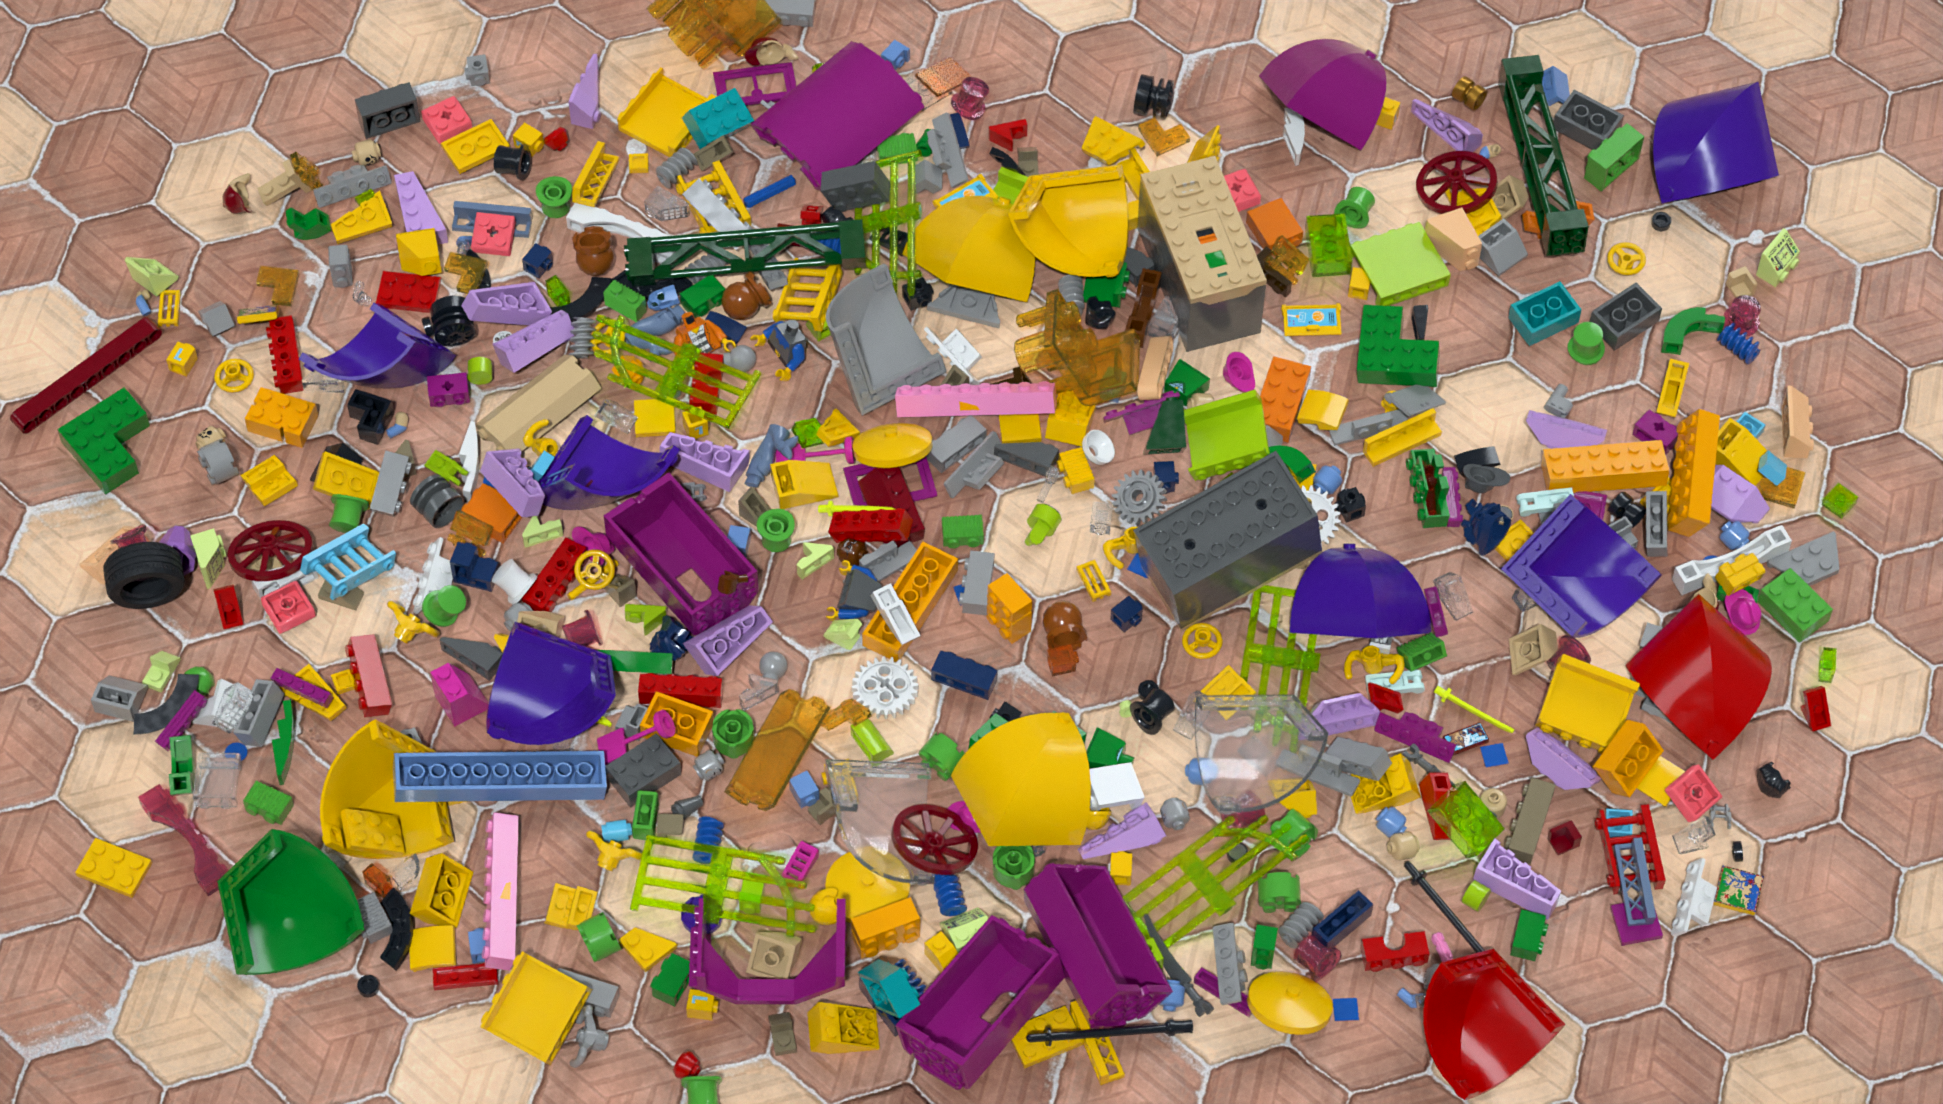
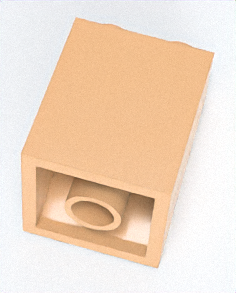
M1463 208L1427 219L1425 231L1443 259L1459 271L1470 270L1478 266L1482 242Z

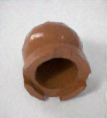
M591 226L585 227L584 232L577 234V232L574 234L572 241L573 247L576 250V263L579 269L590 276L604 275L614 263V252L610 246L612 243L610 232L604 231L603 227Z
M751 271L743 275L744 282L730 284L723 292L721 301L724 312L735 320L751 318L758 311L759 305L766 308L772 304L761 283L757 285L754 281L755 275Z
M1065 600L1056 601L1047 607L1043 613L1042 623L1046 634H1048L1046 636L1048 648L1052 652L1057 649L1062 650L1063 653L1081 648V643L1088 639L1086 630L1082 626V614L1079 608Z

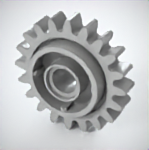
M1140 469L1138 475L1132 470L1131 477L1124 474L1125 481L1118 480L1121 486H1114L1118 493L1112 494V497L1116 499L1112 505L1118 507L1115 512L1121 514L1120 518L1122 520L1127 519L1129 524L1134 521L1137 526H1139L1141 520L1145 524L1148 522V518L1154 519V514L1161 515L1158 509H1165L1161 502L1167 501V498L1163 496L1167 490L1161 488L1164 483L1158 481L1159 477L1157 475L1152 476L1150 471L1145 474L1142 469ZM1139 494H1143V498L1140 501H1136V497Z

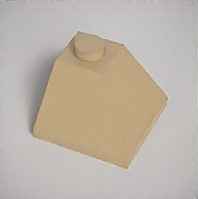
M1509 175L1498 183L1497 190L1492 199L1502 219L1506 220L1525 205L1529 195L1524 182Z
M520 611L517 622L561 637L565 616L547 611Z
M1539 624L1509 638L1512 674L1516 676L1548 661L1558 650L1556 632Z
M756 932L746 972L766 979H789L799 955L802 938L783 932Z

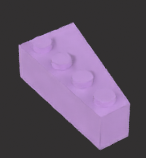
M560 310L492 345L500 364L515 373L558 345L569 341L574 336L570 333V330L574 329V327L571 326L568 313Z
M669 432L660 445V452H664L666 448L672 445L680 449L676 455L678 459L672 467L728 492L732 490L749 465L750 450L742 449L740 451L733 449V446L729 445L724 447L713 445L711 441L705 440V442L696 441L693 437Z

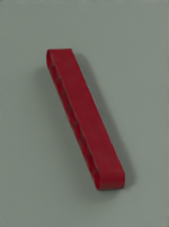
M149 317L142 318L17 408L11 414L10 421L23 434L31 432L157 341L162 335L161 328Z

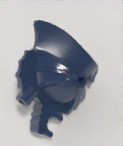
M1471 499L1466 504V510L1471 518L1469 521L1463 520L1461 526L1464 528V537H1466L1467 542L1472 545L1478 544L1479 554L1484 556L1501 543L1511 526L1512 520L1501 511L1500 504L1493 502L1483 505L1479 503L1475 507L1477 502ZM1501 517H1503L1504 525L1499 524Z
M666 615L663 616L660 631L656 632L652 637L649 650L653 653H672L673 660L676 661L687 652L683 643L693 637L689 635V632L679 622Z

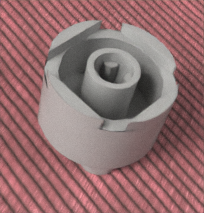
M222 438L199 448L197 451L199 462L202 468L206 467L207 477L211 485H217L239 475L237 467L234 468L232 465L234 464V459Z

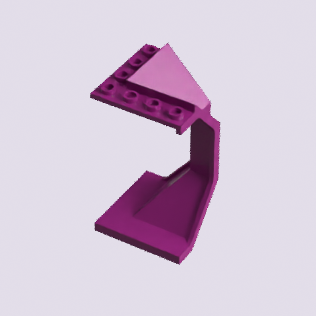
M699 898V906H695L694 911L696 926L691 927L690 987L734 1004L796 1005L845 986V956H847L846 899H837L836 932L795 979H738L711 946V934H707L704 901L703 898Z

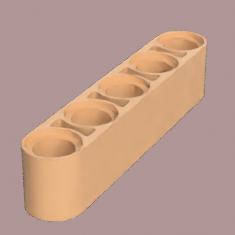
M1171 336L1150 338L1137 387L1140 401L1161 398L1173 353V339Z

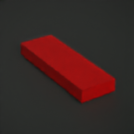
M485 963L432 968L434 990L498 985L497 969L487 968Z

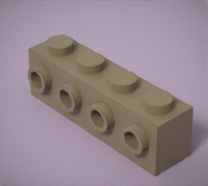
M1533 777L1530 784H1525L1522 796H1525L1524 802H1519L1516 811L1520 815L1518 820H1513L1510 831L1514 833L1512 837L1508 836L1505 849L1512 851L1519 861L1530 865L1556 786Z

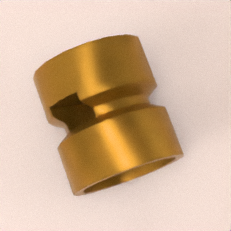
M1467 76L1462 77L1452 91L1453 98L1459 102H1464L1465 106L1473 111L1483 104L1488 94L1485 88L1480 85L1475 86V82Z

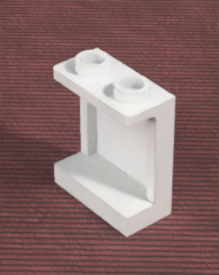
M1132 763L1089 769L1091 781L1090 808L1092 811H1100L1102 808L1127 804L1130 805L1132 810L1142 804L1145 797Z

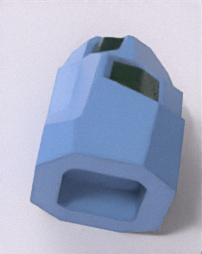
M670 285L652 292L649 295L647 304L650 309L659 311L679 305L680 302L674 285Z

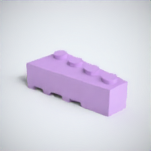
M414 172L394 175L406 232L434 228L437 245L448 243L446 228Z
M535 282L470 290L461 305L470 321L531 325L552 313Z
M509 449L486 452L480 472L521 517L538 516L545 494L537 480H533V472L527 469V461L525 458H521V450Z
M749 605L684 642L683 645L705 674L718 676L772 623V620L761 606Z
M1497 839L1493 840L1481 859L1473 881L1480 882L1490 888L1492 892L1531 912L1546 915L1547 920L1556 908L1561 894V890L1541 874L1537 875L1531 870V866L1526 862L1523 864L1519 861L1515 854L1509 849H1504Z

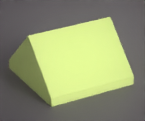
M125 258L132 279L155 296H158L178 280V275L156 259Z

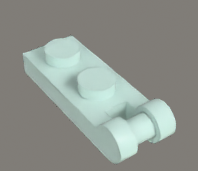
M1572 487L1517 495L1516 500L1517 504L1520 505V516L1526 517L1535 513L1551 512L1554 503L1563 502L1570 494L1574 496Z
M1421 670L1403 671L1400 679L1395 684L1389 683V678L1394 672L1365 675L1367 694L1368 683L1370 682L1400 693L1413 692L1419 694L1425 691L1424 683L1421 682L1423 678Z

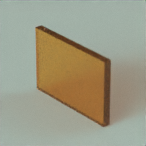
M948 57L915 74V77L936 97L973 79L952 57Z

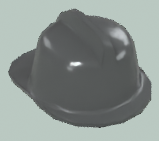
M1467 464L1463 468V473L1466 476L1465 488L1477 493H1486L1493 489L1494 486L1506 485L1511 479L1506 471L1495 467Z

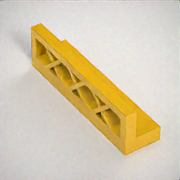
M597 141L573 186L572 202L595 207L619 162V157L606 154L604 142ZM606 160L612 163L604 165L602 161ZM604 171L606 174L598 177L596 173ZM598 183V187L591 188L590 185ZM587 195H592L593 199L591 200L583 197Z
M1134 147L1129 150V159L1121 161L1117 165L1122 164L1125 182L1138 200L1141 174L1150 171Z
M1432 408L1365 439L1363 453L1372 467L1441 436L1442 431L1435 422L1436 411Z
M1077 1001L1070 1002V1014L1077 1030H1091ZM1100 1037L1099 1040L1096 1038L1082 1039L1100 1086L1125 1077L1109 1037ZM1099 1045L1108 1048L1109 1054L1107 1058L1101 1056L1098 1049ZM1109 1064L1116 1067L1118 1073L1109 1076L1106 1065Z

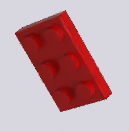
M383 271L376 303L387 309L430 313L432 303L438 298L441 277Z

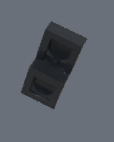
M992 147L989 154L997 162L1002 163V167L1026 176L1024 171L1008 154Z
M1494 446L1478 448L1454 455L1461 476L1464 475L1463 468L1467 464L1487 467L1501 465Z

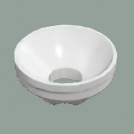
M1091 430L1084 436L1082 447L1086 459L1095 464L1104 465L1114 458V445L1104 432ZM1089 447L1094 450L1095 456L1091 453Z

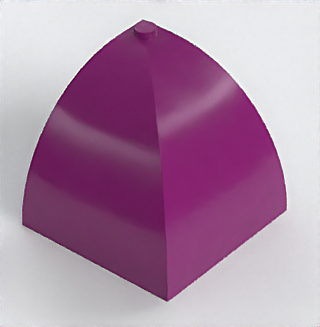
M1316 39L1297 44L1274 58L1259 75L1286 107L1359 150L1363 149L1377 123L1384 103L1387 84L1385 69L1376 59L1377 55L1369 49L1364 51L1351 43L1335 39Z

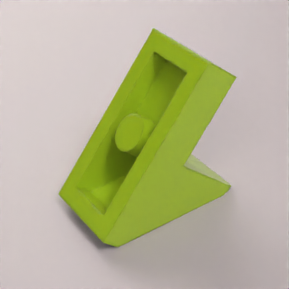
M625 604L626 621L632 623L644 622V636L661 625L663 616L667 615L666 606Z

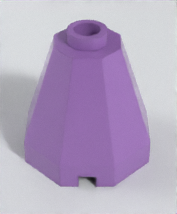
M174 526L166 532L159 543L171 546L180 554L183 573L186 575L194 571L196 552L192 544L190 532L185 527Z

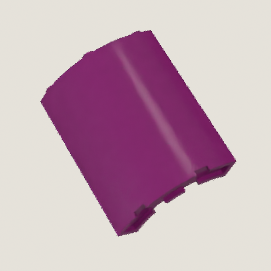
M851 41L753 121L751 126L761 140L767 141L772 145L777 143L781 146V151L792 161L796 159L802 166L800 170L816 190H821L822 172L857 164L925 106L921 102V96L912 90L907 82L897 73L890 61H885L862 43Z

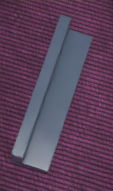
M454 201L452 231L473 233L476 213L481 212L514 216L516 221L515 227L519 224L526 225L525 231L515 229L514 237L529 238L533 219L531 208ZM467 219L469 223L458 225V220Z
M1642 837L1633 838L1631 843L1614 845L1627 925L1653 924L1656 919L1643 841ZM1631 849L1632 858L1629 862L1621 857L1620 850ZM1627 868L1635 872L1636 877L1632 882L1624 877V871ZM1631 887L1639 892V898L1636 902L1628 897L1627 892ZM1634 907L1642 912L1643 919L1632 920L1631 911Z

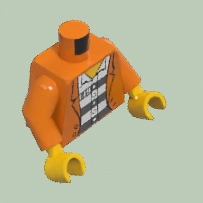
M692 312L684 313L681 316L684 324L675 330L676 336L673 343V352L678 362L682 364L680 368L682 374H687L685 366H688L691 372L694 371V365L691 362L698 359L700 353H709L721 347L720 343L724 344L723 350L726 353L730 352L726 344H731L733 348L736 347L734 341L727 340V336L719 326L701 317L694 318Z

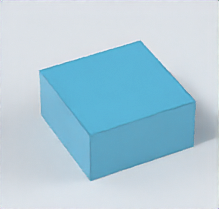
M1744 412L1736 421L1747 428L1756 439L1764 432L1765 424L1747 412Z
M545 450L530 468L533 472L532 478L537 480V482L555 458Z
M1768 450L1760 457L1758 471L1776 486L1779 485L1786 478L1787 465Z
M1606 808L1605 812L1606 819L1633 816V810ZM1633 824L1608 827L1610 838L1632 835Z

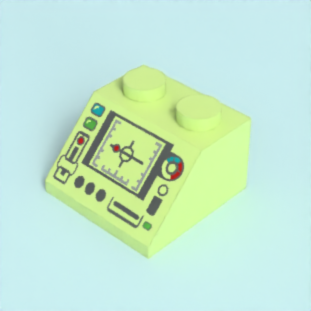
M1783 228L1762 253L1756 276L1774 287L1780 282L1783 283L1787 279L1789 271L1791 269L1794 270L1800 261L1798 259L1800 250L1786 229Z
M214 528L190 536L207 589L211 588L225 566L223 557H227L220 535L216 536Z
M975 908L940 922V927L959 953L989 918L982 910Z

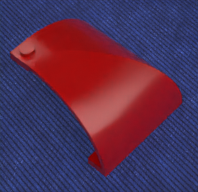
M1700 594L1686 605L1626 664L1635 681L1640 683L1639 686L1656 706L1713 760L1741 733L1754 716L1767 692L1772 674V664L1769 656Z
M1495 949L1441 962L1430 980L1424 1000L1423 1024L1431 1057L1442 1076L1455 1090L1456 1095L1464 1100L1482 1095L1510 1078L1541 1052L1566 1025Z

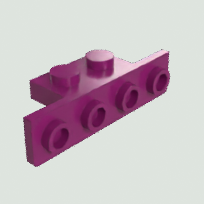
M1169 391L1162 394L1163 397L1160 399L1144 400V403L1140 405L1132 403L1125 406V410L1119 412L1117 409L1108 411L1106 416L1103 417V422L1106 423L1123 417L1129 436L1151 429L1162 402L1168 397H1178L1179 399L1180 394L1179 392Z
M1380 712L1374 728L1375 732L1408 746L1414 743L1420 751L1447 763L1451 761L1456 748V744L1440 738L1443 727L1433 721L1422 719L1414 713L1405 712L1401 719L1398 720Z

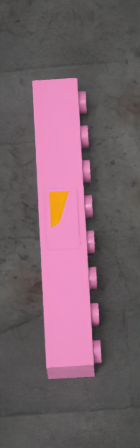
M1047 381L1032 384L1029 382H1021L1019 384L1004 382L990 385L989 383H982L980 385L965 383L957 386L942 384L940 386L922 385L920 387L903 385L897 388L895 394L897 417L1055 413L1057 406L1055 383Z
M494 812L491 819L487 820L485 831L488 832L485 842V850H488V855H486L484 867L487 868L484 878V886H487V891H485L483 903L486 904L483 914V922H486V927L482 935V939L485 940L482 958L485 959V967L510 971L515 959L518 816Z

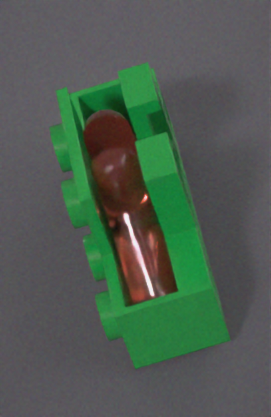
M1434 448L1411 450L1409 458L1406 459V468L1411 473L1410 486L1414 487L1415 491L1413 498L1414 503L1418 504L1419 508L1417 510L1418 520L1422 522L1423 528L1446 527L1450 517L1446 501L1449 485L1447 476L1438 474L1439 469L1444 468L1442 454L1436 455Z

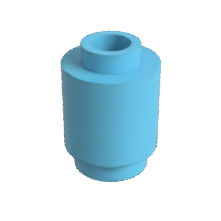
M626 819L606 822V825H601L604 842H610V840L615 842L629 840L628 836L632 835L631 823H626Z

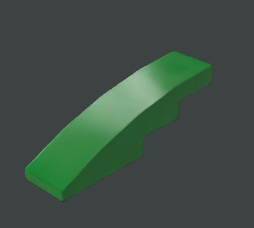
M597 650L611 655L613 671L672 674V653Z
M291 700L283 701L285 719L277 720L280 738L272 740L279 785H284L294 749L295 722Z

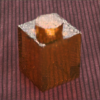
M1071 644L1047 649V662L1052 677L1076 672V663H1079L1077 651L1073 652Z

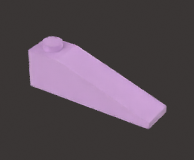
M593 54L586 66L585 73H582L580 76V83H576L568 101L571 124L593 129L595 123L599 122L601 115L599 111V65L597 54Z
M1414 99L1412 101L1411 112L1456 151L1474 152L1481 146L1483 134L1469 122L1420 100Z
M1146 802L1126 813L1121 823L1111 824L1108 826L1107 833L1096 835L1078 848V851L1083 859L1111 854V852L1116 853L1151 844L1154 845L1159 843L1166 835Z

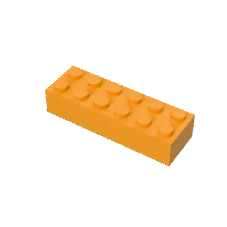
M1698 409L1680 421L1677 426L1676 457L1673 462L1674 476L1671 481L1672 495L1669 499L1671 506L1667 518L1669 523L1668 531L1690 537L1710 524L1720 415Z
M1662 440L1543 449L1541 461L1546 489L1555 490L1572 487L1573 493L1667 486L1669 467Z
M925 542L921 543L893 586L899 600L903 601L918 632L958 572V558ZM877 610L862 633V646L888 659L893 657L894 662H897L899 659L901 660L913 641L911 640L901 645L886 624L879 610Z

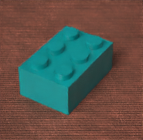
M736 88L690 109L682 117L699 149H702L722 135L728 138L746 129L754 121Z
M1561 281L1511 304L1508 318L1526 343L1531 346L1579 323L1582 309Z
M878 959L857 972L877 1009L901 1018L921 1005L917 999L919 994L913 986H910L908 982L909 975L904 968Z

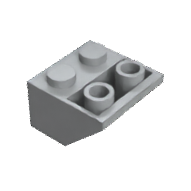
M1504 218L1478 236L1482 242L1480 259L1498 276L1528 256L1517 230Z
M109 675L98 682L91 698L94 711L134 722V714H137L148 685Z

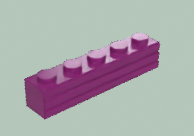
M1444 467L1442 476H1447L1449 485L1446 501L1450 517L1447 527H1460L1463 515H1460L1462 505L1459 504L1461 496L1458 493V472H1456L1455 467Z
M1437 587L1424 589L1435 636L1442 637L1448 635Z
M276 668L270 678L276 685L325 708H328L334 698L330 692L279 668Z
M194 690L155 742L169 751V737L182 736L185 729H188L191 725V721L206 706L208 700Z
M1201 967L1194 977V983L1220 999L1218 977ZM1241 992L1242 1002L1228 1005L1250 1018L1252 1012L1248 1007L1247 995Z

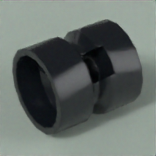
M1622 492L1612 501L1608 512L1617 519L1626 516L1633 525L1632 528H1634L1645 516L1646 509L1638 502L1633 503L1634 499L1626 492Z

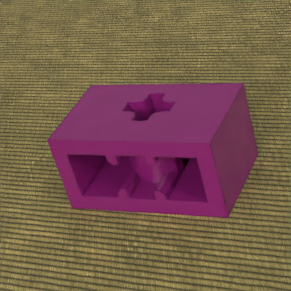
M466 372L427 376L430 407L470 403Z
M1650 409L1637 421L1632 434L1642 442L1662 440L1665 455L1675 446L1678 438L1677 427L1668 423L1658 413H1654Z

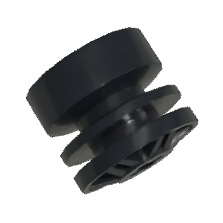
M1141 74L1135 95L1134 114L1146 116L1149 109L1153 108L1154 118L1158 116L1159 110H1161L1160 118L1166 120L1173 104L1174 80H1168L1165 88L1164 78H1161L1158 86H1155L1154 76Z
M455 295L445 296L437 299L430 307L435 340L443 346H459L469 342L475 336L474 321L469 320L461 306L465 300L464 297Z

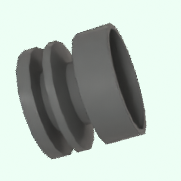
M434 474L424 479L415 488L410 498V504L434 528H442L459 515L464 505V498L454 488H451V485L440 474Z

